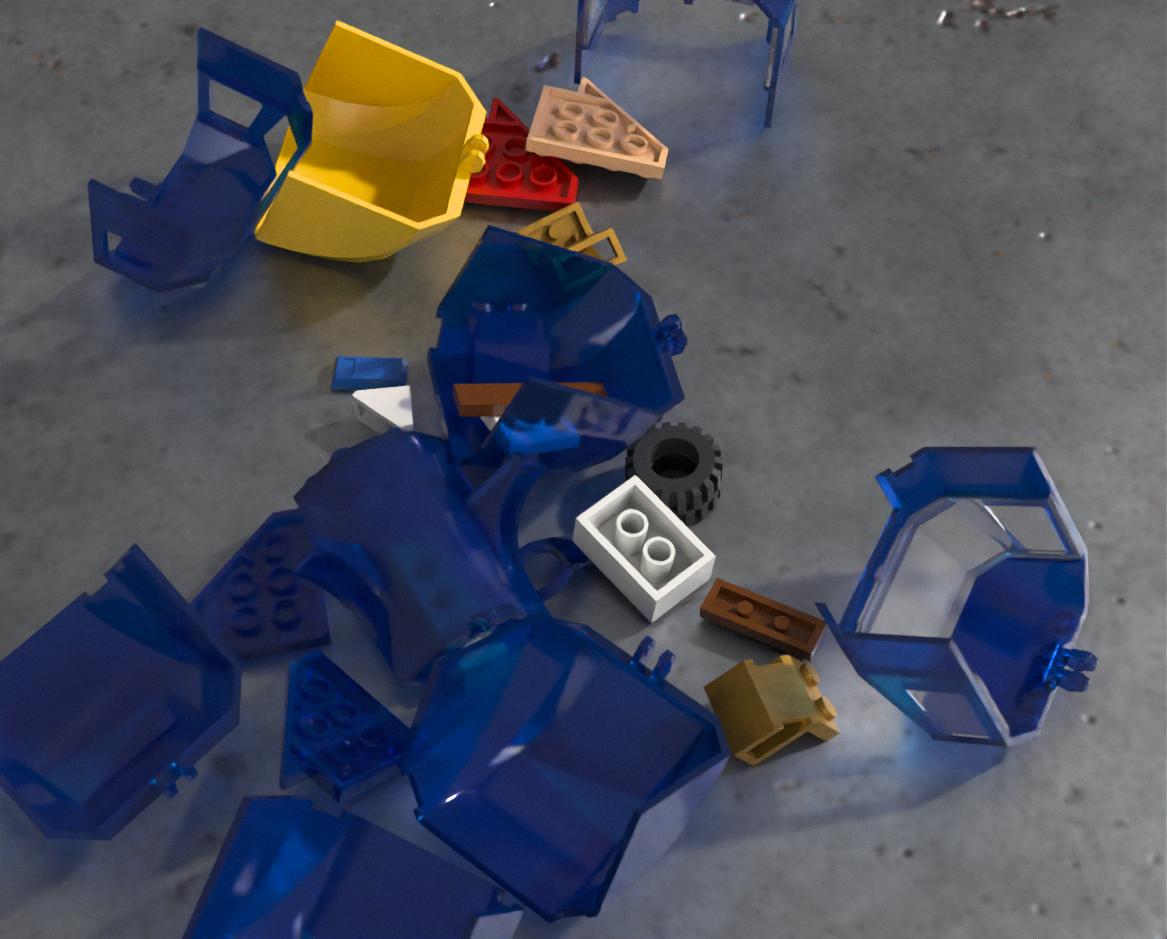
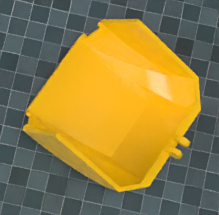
M336 20L302 90L301 96L307 99L297 124L290 121L286 130L254 234H256L255 239L296 252L329 260L362 263L385 259L415 243L425 241L445 230L460 217L470 175L482 170L485 164L484 156L489 148L488 139L484 134L481 135L486 110L461 73Z

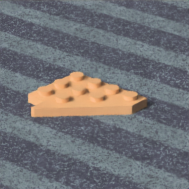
M584 77L581 78L577 92L544 85L525 151L535 152L540 156H554L568 159L577 164L587 163L604 167L610 171L620 170L638 174L643 178L662 179L669 150L598 87Z

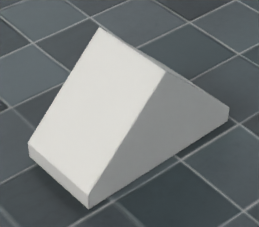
M410 385L357 390L352 394L356 419L410 455L416 451L414 411Z

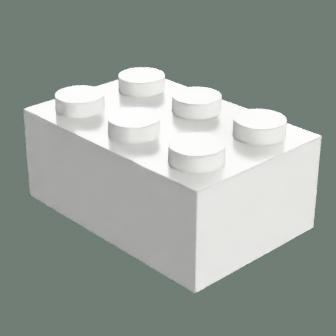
M636 475L579 515L575 521L573 542L650 623H653L711 577L716 556Z

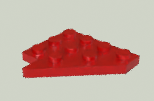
M493 98L489 116L485 118L481 135L484 134L488 139L489 148L484 156L485 164L480 172L471 173L464 202L558 211L576 202L579 188L578 177L558 157H545L535 152L525 151L530 129L499 98Z

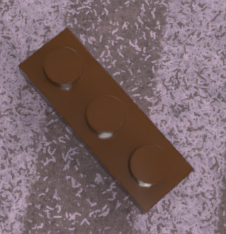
M716 578L700 607V617L807 661H811L827 630V621L719 578Z

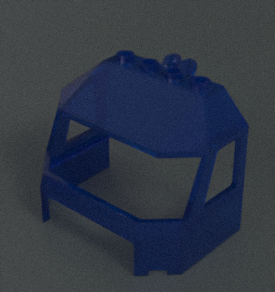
M202 27L197 32L198 113L182 155L163 182H159L156 186L146 180H142V178L134 177L128 186L134 194L141 196L146 201L131 196V194L121 193L92 178L87 184L94 263L157 293L208 282L223 258L236 256L273 203L289 170H295L312 143L313 111L310 103L305 98L303 84L298 72ZM213 81L262 104L261 110L249 127H245L213 111ZM287 116L297 150L277 178V173L263 136L283 117ZM107 231L123 238L116 249L111 251L108 248Z

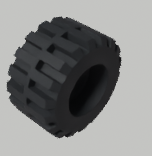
M670 422L662 423L660 428H656L653 425L646 428V435L639 433L634 438V444H630L627 449V457H625V482L636 475L686 526L694 524L695 518L700 520L706 518L708 510L713 511L717 506V499L721 497L723 467L721 450L719 445H714V438L709 433L702 435V429L694 426L692 429L687 428V423L678 422V426H671ZM668 470H680L689 475L680 479H668L658 474Z

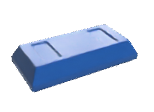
M338 356L335 358L331 389L367 390L406 386L409 362L403 358Z

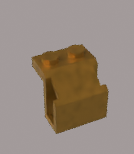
M575 202L513 232L528 265L532 270L540 268L553 284V286L548 288L552 294L574 287L627 260L613 228L610 227L593 234L579 202ZM607 238L615 256L603 260L592 245Z
M791 655L779 656L767 665L755 666L753 659L743 660L703 687L733 755L753 766L806 732H810L826 742L840 734L833 720L837 717V713L831 702L821 695L817 686L821 681L816 670L810 663H802Z

